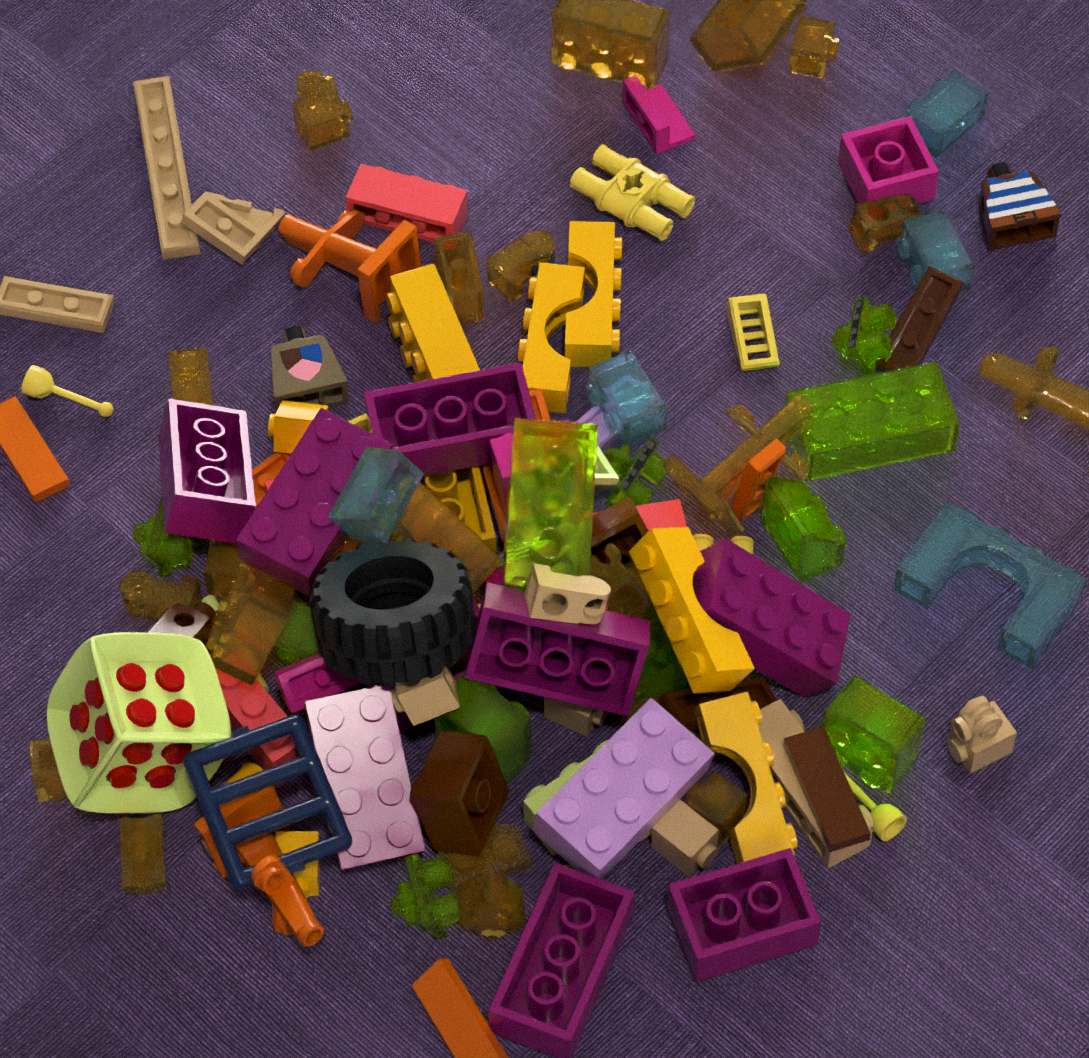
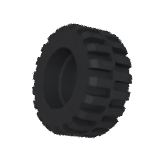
M391 538L381 539L379 543L369 545L368 542L358 545L356 550L352 552L346 550L339 554L334 563L329 562L322 569L311 587L310 606L319 654L324 658V662L335 672L338 671L341 676L351 681L357 678L364 685L373 686L374 683H382L384 687L396 686V683L407 682L408 685L418 683L420 678L426 676L433 678L441 674L444 667L451 668L459 661L461 655H464L472 644V639L476 634L471 580L467 568L451 551L444 547L438 549V546L433 542L424 540L422 543H418L414 538H402V541H391Z

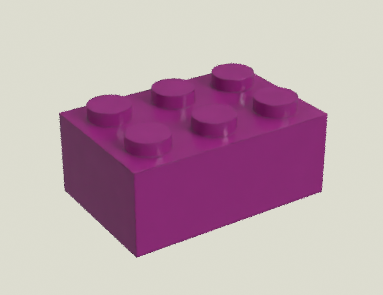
M791 848L668 884L667 908L695 982L818 945L821 921Z

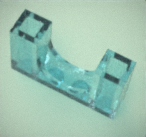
M947 501L897 567L893 590L928 609L948 581L962 570L972 567H989L1007 574L1019 586L1023 600L1003 626L997 650L1033 669L1081 603L1087 579L1080 576L1073 568L1062 566L1046 557L1039 549L1031 546L1028 547L1010 537L1005 530L999 527H992L976 518L971 511L965 508H958Z

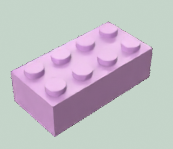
M650 698L536 812L532 830L577 871L603 879L679 799L706 774L715 753L654 699Z

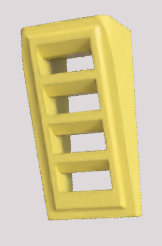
M766 293L728 298L725 308L741 372L779 367L780 363ZM757 314L758 317L757 319L741 320L740 318L742 315ZM760 326L761 331L743 333V328ZM764 340V344L749 346L745 344V341ZM767 352L768 358L748 360L749 353Z

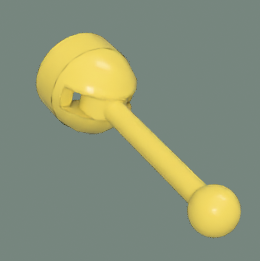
M32 365L24 377L21 391L25 395L41 399L54 393L98 410L102 417H109L113 414L114 408L109 402L99 403L55 386L52 375L44 368Z
M844 772L852 792L871 811L870 814L874 821L873 832L882 841L894 838L904 828L907 817L891 804H880L877 806Z

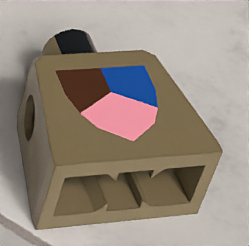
M292 326L284 330L282 334L284 343L271 347L273 395L276 412L282 400L328 405V408L349 404L346 376L326 337L317 335L307 338L305 329L301 326Z

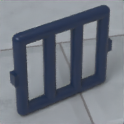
M293 714L249 730L248 726L231 731L230 738L189 752L183 757V765L234 888L242 889L254 884L251 879V873L256 866L253 865L244 869L235 845L323 812L332 836L278 856L292 875L304 871L305 864L351 846L352 836L306 724L300 715ZM291 734L300 757L215 789L211 788L203 768L204 765ZM307 773L316 794L315 797L228 829L219 805Z

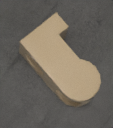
M533 563L524 597L530 618L573 624H597L603 620L611 587L598 577L551 572L550 566Z

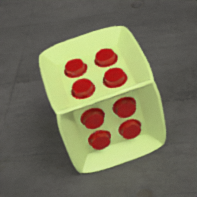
M117 632L91 637L82 643L70 658L52 688L48 699V733L63 788L75 808L88 812L113 814L161 813L187 806L197 797L183 765V757L189 752L231 737L229 713L212 658L200 640L185 635ZM224 758L203 766L209 781Z

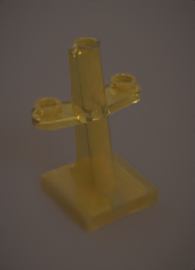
M1050 345L1048 348L1041 346L1034 367L995 351L993 355L986 353L983 355L978 376L986 378L1015 393L1011 411L1017 412V417L1026 420L1034 407L1038 405L1089 431V390L1052 375L1059 352L1057 347Z
M799 393L764 425L758 428L752 423L755 417L741 403H738L735 407L730 405L724 410L725 413L750 437L701 479L673 453L662 466L684 495L689 492L702 512L711 520L716 517L731 538L739 536L745 528L727 502L738 489L748 461L776 438L785 445L813 419L811 414L816 408L804 395ZM793 452L790 456L785 453L781 463L801 482L808 477L806 473L811 469L809 464L796 452Z

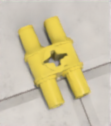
M605 144L601 145L594 153L592 165L609 173L613 178L605 181L586 171L585 168L579 167L570 180V188L579 191L593 200L598 210L602 212L607 211L621 219L625 226L629 228L637 226L660 241H664L671 233L673 220L666 218L651 207L659 203L679 214L680 217L686 218L695 205V197L676 188V186L670 183L667 175L664 173L658 174L641 164V160L638 158L628 159L611 150Z

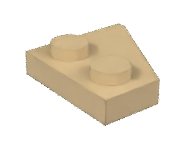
M205 191L183 214L181 223L243 265L279 226L286 212L278 208H274L273 213L251 208L252 202L240 199L230 200L223 195Z

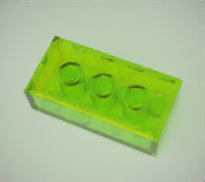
M937 361L787 391L785 396L783 419L804 481L956 451L960 422Z
M514 418L511 427L502 586L525 591L533 563L550 566L551 572L572 576L590 575L598 424Z

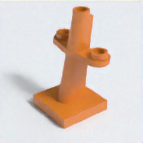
M345 210L340 215L337 223L329 230L296 218L291 214L286 215L279 224V234L285 237L286 243L308 253L304 259L299 258L296 260L290 270V277L293 279L294 284L302 288L307 287L325 262L358 276L364 317L376 324L381 319L379 306L386 299V293L391 292L390 276L421 267L417 226L406 220H403L376 249L352 239L360 232L365 220L364 213L359 210Z
M273 785L219 805L228 829L283 809ZM203 816L193 824L204 838L202 843L205 850L214 860L212 864L214 869L224 879L228 874ZM284 826L235 845L242 865L244 863L247 867L256 865L252 870L251 879L254 885L264 891L272 902V926L275 931L284 935L294 934L300 945L303 944L305 947L316 944L324 935V928L318 922L294 874L292 875L286 865L278 857L283 853L275 839L276 832L289 831L291 826Z

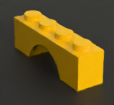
M569 222L568 265L585 267V282L595 293L587 304L566 313L565 357L571 360V367L611 368L612 352L619 353L620 329H612V321H620L621 298H613V291H621V268H614V260H622V238L615 237V222Z
M539 262L537 278L530 277L528 300H533L532 308H525L523 330L528 331L527 339L520 338L518 361L523 362V371L528 390H542L548 412L566 414L571 384V360L557 353L547 340L555 330L566 324L567 312L582 307L585 292V267Z
M689 527L651 528L629 553L694 694L731 691L755 668L738 632L727 629L715 622L703 610L694 594L692 585L693 574L705 562Z
M747 691L699 704L693 711L702 743L712 752L723 754L736 762L744 772L750 788V800L747 811L742 820L728 832L736 863L738 864L791 848L795 856L793 849L798 847L797 837L793 825L785 823L781 809L786 806L785 795L780 782L774 783L770 766H774V757L768 741L762 742L758 726L762 725V715L757 701H751Z

